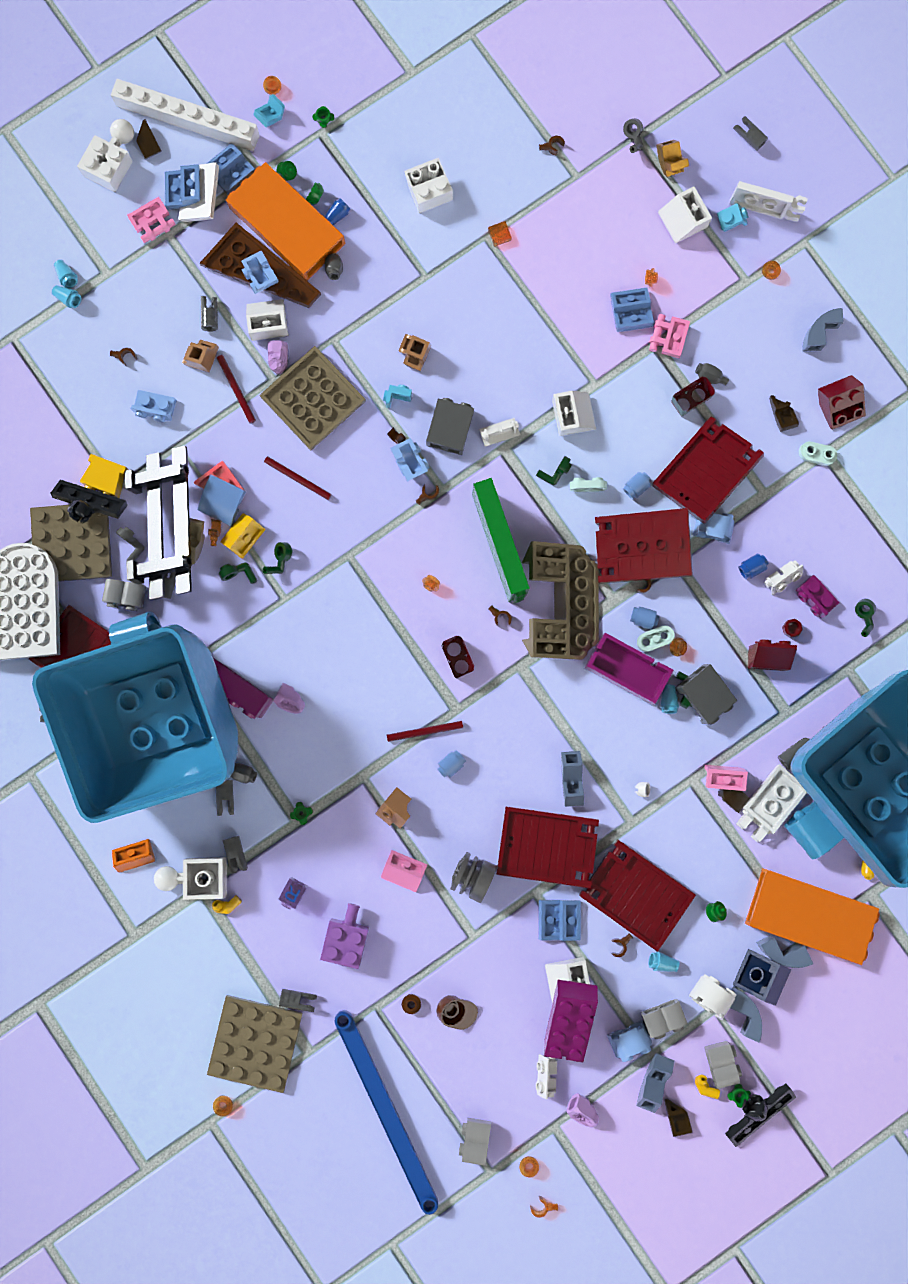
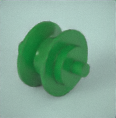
M285 161L277 165L276 172L285 181L296 177L297 168L293 162Z
M716 901L707 905L706 915L711 922L715 923L726 919L727 909L722 902Z

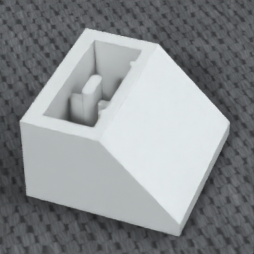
M439 157L404 171L412 199L419 214L453 200V189Z
M695 186L676 195L658 211L675 244L708 228L712 220Z
M284 299L246 304L248 334L252 341L289 336Z
M572 390L553 394L552 404L559 436L596 430L588 392Z
M583 957L545 964L552 1002L558 979L590 984L586 960Z

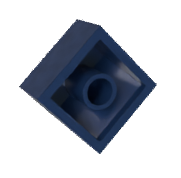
M748 949L733 985L766 1003L776 1006L792 969Z

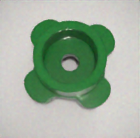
M321 106L312 115V118L320 124L321 128H326L327 124L334 120V114L330 113L329 109L325 106Z
M297 802L296 808L290 813V817L299 821L301 825H305L308 822L309 815L313 814V809L304 806L302 802Z
M739 1083L734 1085V1089L727 1094V1097L730 1101L733 1100L738 1108H742L744 1099L748 1101L751 1092L745 1090L742 1084Z

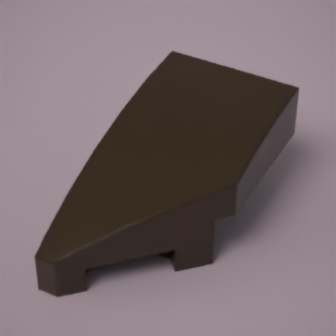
M144 119L136 142L146 160L162 151L146 119Z
M770 395L769 400L779 431L783 432L798 427L799 422L793 408L790 407L791 402H783L776 399V396Z
M720 789L718 791V796L722 797V801L737 813L742 810L750 799L743 791Z
M668 1098L664 1099L672 1136L676 1137L693 1133L688 1112Z

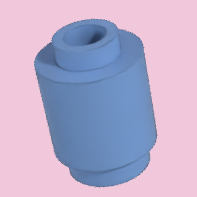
M638 472L625 483L626 486L623 490L633 500L651 487L650 482L652 480L645 472Z
M639 606V608L634 607L630 622H634V625L652 629L653 626L657 627L660 616L656 615L657 611Z
M455 750L437 763L439 765L437 770L444 778L446 776L451 778L464 767L463 764L466 760Z

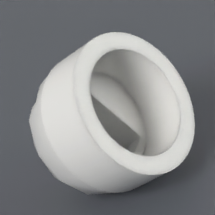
M639 782L635 786L638 791H635L638 796L647 798L650 796L651 788L649 782Z

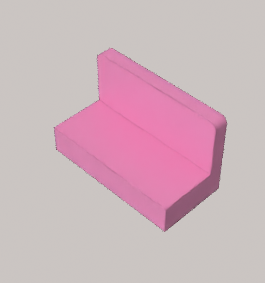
M705 765L707 788L746 791L748 772L744 768Z
M391 850L381 878L417 892L428 864Z

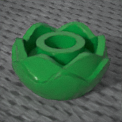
M319 182L314 183L311 192L306 198L311 205H317L324 193V188Z

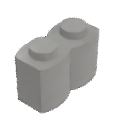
M106 579L102 602L106 603V607L118 609V606H126L125 609L129 611H137V608L143 609L147 586L144 584L138 585L133 582Z
M678 999L667 1001L659 1006L640 1012L650 1038L661 1039L666 1036L667 1032L672 1030L673 1032H679L688 1024Z
M723 1041L705 1046L704 1049L715 1087L721 1089L741 1083L739 1077H742V1072L739 1064H735L734 1057H737L734 1045H730L728 1041Z
M467 1117V1123H463L461 1132L465 1139L464 1143H460L458 1156H462V1162L486 1166L491 1121Z

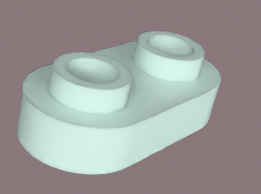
M812 441L803 443L798 450L802 460L823 466L833 464L838 456L834 447ZM807 448H811L812 453H809ZM826 452L831 454L830 458L826 456Z
M595 477L592 480L574 478L569 483L571 492H599L608 489L607 481L603 480L602 477Z
M669 626L655 628L639 635L636 642L637 647L643 652L652 651L670 644L674 640L675 634ZM662 632L666 633V639L661 638ZM644 639H647L649 641L648 646H645L643 644Z

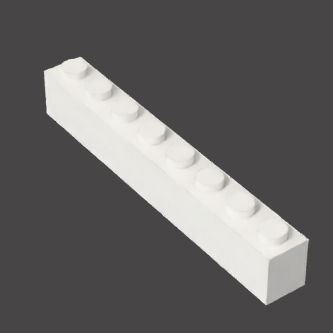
M116 78L110 94L116 107L229 144L232 143L235 146L253 152L260 136L257 124L118 78Z

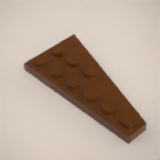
M237 222L199 263L202 267L250 285L252 283L251 279L247 280L242 272V269H244L242 260L262 251L279 281L263 291L310 308L321 296V292Z

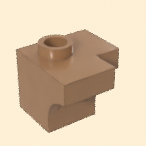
M405 333L398 350L406 355L403 364L421 372L432 345L424 339Z
M201 339L197 344L191 342L190 346L188 345L182 363L185 366L210 373L219 346Z
M396 787L375 814L389 826L394 823L401 829L410 818L407 805L412 799Z

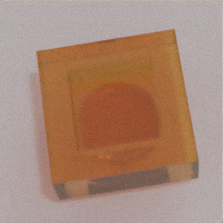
M506 221L488 227L494 247L512 240Z

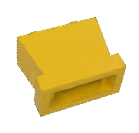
M90 454L88 459L90 465L79 482L86 488L120 498L125 471L129 469L123 465Z

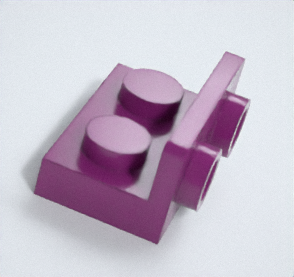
M815 575L809 577L795 590L798 593V598L811 607L810 610L816 617H826L840 603Z

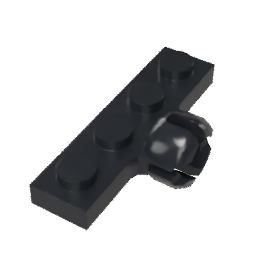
M61 479L50 492L52 498L70 503L67 512H69V516L74 521H80V523H86L94 513H101L119 519L128 506L124 499Z
M787 1083L777 1087L774 1093L766 1099L757 1094L749 1095L751 1099L749 1101L744 1099L742 1104V1110L745 1113L744 1118L738 1123L731 1125L725 1133L735 1147L740 1145L796 1098V1095Z

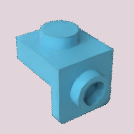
M272 94L269 96L267 104L254 110L253 116L267 128L282 120L285 105Z
M738 203L717 213L721 229L724 232L740 224L744 226L748 224L746 219L749 217L745 207L742 208Z
M390 385L389 390H385L383 401L386 402V408L391 407L392 398L411 402L412 389L405 385Z

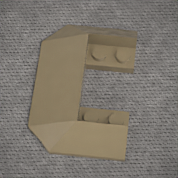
M531 541L523 558L522 564H529L530 581L554 582V620L529 619V638L522 639L532 658L583 660L587 656V652L599 642L598 567L596 562L588 557L587 551L581 545Z

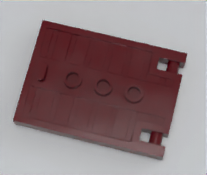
M712 416L652 483L655 489L678 506L688 508L689 514L703 524L712 517L764 457L762 450L754 451L752 449L753 444L723 423L719 427L716 424L717 420ZM712 430L715 433L711 435L709 431ZM746 455L750 457L749 461L745 459Z
M688 508L595 517V524L599 525V531H596L597 567L601 570L602 575L598 576V583L693 576ZM606 524H611L612 529L607 530ZM609 569H614V575H609Z
M68 604L59 617L60 633H62L60 634V655L31 657L28 660L42 668L111 645L109 631Z
M506 806L496 875L591 889L592 881H589V875L593 874L598 836V834H595V827L599 826V819ZM582 825H587V833L581 832ZM576 872H582L581 880L575 879Z
M617 839L613 844L616 846L612 853L608 851L589 879V881H592L591 889L582 890L579 896L658 952L696 895ZM622 851L627 854L623 860L618 858ZM597 890L600 894L595 899L592 895Z

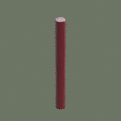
M217 356V360L249 424L254 423L256 419L224 356Z
M269 456L265 458L264 463L326 500L331 498L332 494Z
M462 721L386 734L387 741L391 742L463 728Z

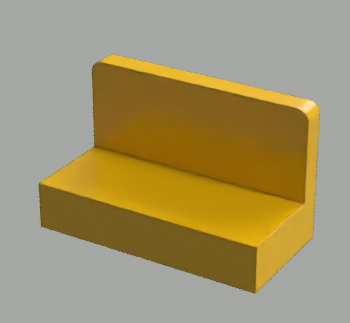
M242 513L221 539L220 543L243 559L266 529L253 518Z

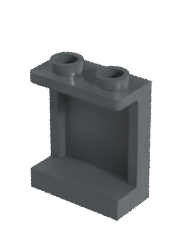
M438 398L427 435L426 446L463 455L469 427L474 415V408L468 403L462 402L458 404L449 398Z
M711 664L701 665L675 687L679 694L685 695L702 718L700 720L702 724L712 725L720 719L719 716L722 713L729 712L734 707L733 704L738 701Z

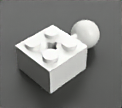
M117 119L111 124L110 134L112 138L110 142L94 135L77 165L84 178L115 193L133 162L128 151L121 148L122 144L131 142L134 137V128L125 119Z
M227 857L183 859V873H178L170 866L161 867L154 874V884L159 890L164 892L171 891L177 885L183 884V900L223 899L227 897ZM205 874L209 877L207 882L205 879H202V876Z

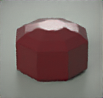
M797 619L787 620L782 626L784 635L789 638L799 636L803 630L801 622Z

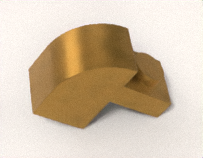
M673 139L656 144L659 163L666 177L684 172V168L689 166L688 158L682 157L680 141Z

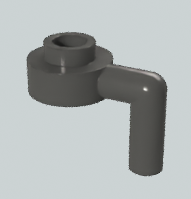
M637 118L627 120L623 126L625 136L633 139L635 143L629 148L631 153L643 149L640 137L643 131V124ZM633 124L637 126L636 131H634L632 128Z
M120 527L116 534L135 548L126 561H136L144 551L145 546L133 537L135 533L128 527L124 529Z

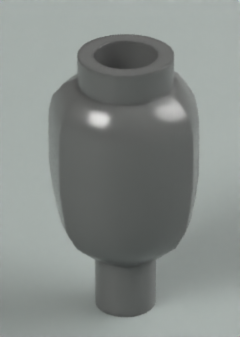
M331 253L325 258V272L331 280H338L343 272L342 260L336 253Z
M699 363L696 367L695 373L698 374V377H706L711 384L721 383L726 386L729 382V378L724 377L722 371L712 364Z
M235 763L231 778L244 784L254 783L257 772L248 765Z

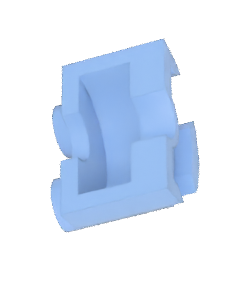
M262 251L242 260L244 266L242 272L247 280L251 279L252 283H250L254 294L279 282Z
M411 438L390 448L407 482L427 472V469L430 468L426 459L420 458L418 453L421 450L417 442L413 443Z
M714 513L705 524L696 519L693 536L715 539L718 542L730 544L734 526L733 515L729 513H722V515Z
M643 1020L630 1025L626 1029L617 1030L607 1035L615 1056L621 1058L622 1062L633 1059V1055L638 1053L646 1054L652 1050L650 1047L652 1040Z

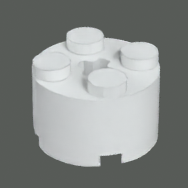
M704 974L699 978L688 996L703 1009L716 1013L715 1017L723 1020L735 1001L736 994L728 988L725 989L719 986L720 982L714 977Z

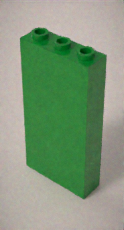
M491 477L473 483L472 497L508 602L518 603L524 600L530 587Z

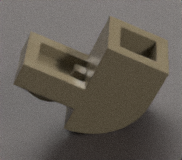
M190 518V550L192 564H195L204 544V521Z

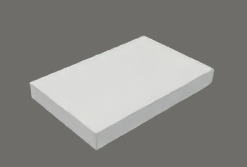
M217 163L199 165L200 201L180 208L178 220L181 222L210 220L214 218L219 165Z

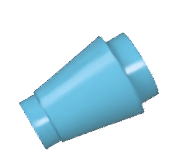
M57 260L54 263V267L60 284L65 288L74 287L78 282L77 275L64 260Z
M58 285L52 289V295L68 308H77L79 306L81 295L78 291Z
M666 685L663 689L660 704L662 713H677L679 703L675 685Z
M652 952L650 954L648 965L653 971H678V960L661 952Z

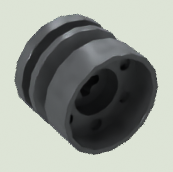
M466 852L463 858L459 860L453 873L450 890L455 891L458 884H461L459 894L462 895L466 888H469V898L481 903L492 882L497 865L485 860L481 867H478V857L475 856L472 863H469L471 853Z

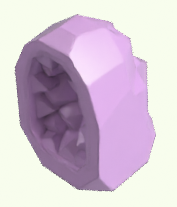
M284 341L268 342V364L270 369L276 374L281 375L288 365V344Z
M282 683L273 700L274 703L287 712L301 713L305 707V702L301 699L300 694L294 691V687Z
M579 1093L572 1096L566 1110L570 1118L584 1126L595 1127L598 1124L599 1116L590 1101Z

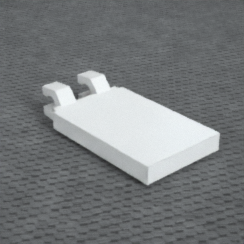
M739 181L731 196L729 205L738 203L747 210L779 219L784 217L786 220L798 222L800 215H795L792 212L803 214L806 207L800 206L797 203L806 205L808 198L801 195L794 197Z
M778 764L742 808L744 815L741 816L736 825L741 829H746L753 821L759 827L751 835V838L756 842H761L767 834H774L807 792L790 772Z

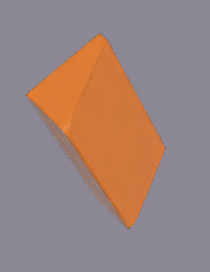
M150 839L111 850L113 867L118 873L155 862Z

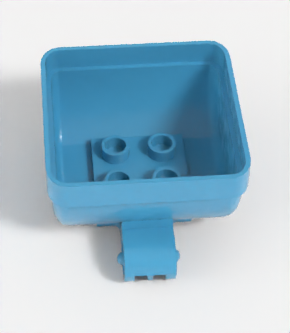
M147 612L112 624L109 628L111 645L42 667L33 676V691L74 804L80 816L90 823H99L217 787L230 778L234 772L238 753V728L211 651L197 635L184 629L182 626L174 624L162 627L159 619L153 612Z
M908 670L892 674L877 687L857 698L797 750L791 761V772L814 802L796 811L784 826L812 860L829 852L845 838L884 885L893 888L908 887Z

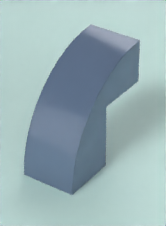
M843 308L827 311L813 323L804 337L802 352L821 351L826 346L825 329H838L843 324Z
M580 751L561 752L562 788L565 807L584 806L583 764Z
M772 936L765 937L756 942L766 956L783 966L803 968L813 965L806 947L802 944H797L781 952L776 939Z
M733 986L732 991L736 994V997L730 1008L747 1015L740 1033L760 1043L762 1020L759 1010L745 993Z
M657 1053L654 1055L639 1091L637 1107L653 1113L662 1105L665 1083L673 1073L675 1060Z

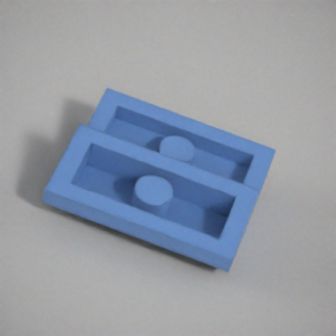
M232 143L206 163H217L219 165L217 184L227 195L235 191L242 181L249 178L255 171V168Z
M199 164L180 166V170L165 172V207L167 210L182 208L200 201Z
M647 287L610 294L617 332L654 327L651 300Z
M210 474L197 510L232 527L239 512L238 507L246 491Z
M539 900L538 939L581 940V901Z

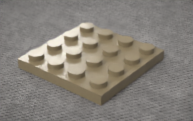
M316 346L311 348L259 395L310 451L366 402V399Z
M70 504L30 508L32 545L43 549L51 556L57 567L59 582L112 577L109 516L94 513L86 523H80V521L76 522L69 516L67 509Z
M226 995L207 1075L284 1093L303 1013Z

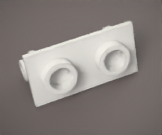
M515 418L479 429L485 447L520 436L519 424Z
M796 560L790 561L780 568L783 575L776 571L766 578L764 584L767 588L771 587L772 596L777 592H782L788 584L796 582L802 577V564L799 566Z
M538 1054L536 1064L538 1077L535 1087L537 1095L548 1100V1097L552 1098L556 1094L557 1078H550V1075L557 1074L558 1060Z

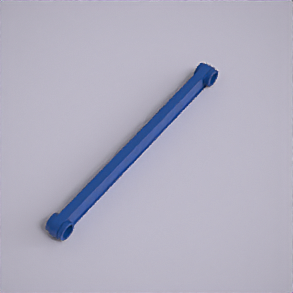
M347 1010L339 1011L334 1020L337 1030L421 1210L425 1214L431 1215L438 1209V1198L351 1013ZM344 1015L348 1018L349 1022L341 1024L338 1017ZM431 1200L435 1204L432 1207H427L424 1203Z

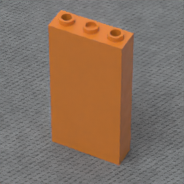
M266 162L258 166L249 178L244 179L241 185L235 191H232L226 199L229 209L307 281L325 264L327 255L337 253L346 244L344 235Z
M762 868L745 924L862 965L868 956L867 948L874 937L873 928L879 920L880 908Z

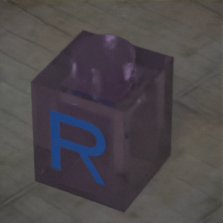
M293 877L289 878L278 898L281 901V905L290 910L291 908L296 909L308 885Z

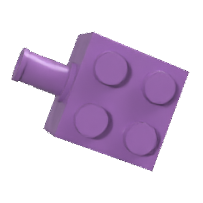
M348 903L344 920L330 919L320 960L359 969L369 927L356 923L359 905Z

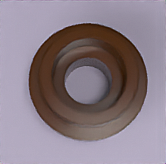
M415 994L406 995L401 1003L403 1011L407 1014L417 1013L421 1008L420 998ZM413 1001L415 1006L413 1008L408 1007V1002Z

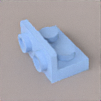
M138 390L135 404L131 405L130 409L135 413V416L140 418L149 416L154 417L153 419L159 422L171 421L176 399Z

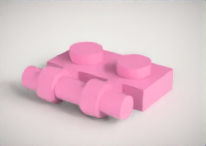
M159 196L127 214L137 233L145 230L146 234L140 237L143 243L155 240L156 236L163 232L171 231L170 228L176 225L172 218L168 221L164 220L170 214ZM159 221L161 225L151 230L150 226Z
M659 314L658 319L654 323V334L650 337L649 350L656 352L658 346H663L661 354L680 358L690 321L672 316L670 323L665 322L666 316ZM662 330L667 331L666 339L660 337Z

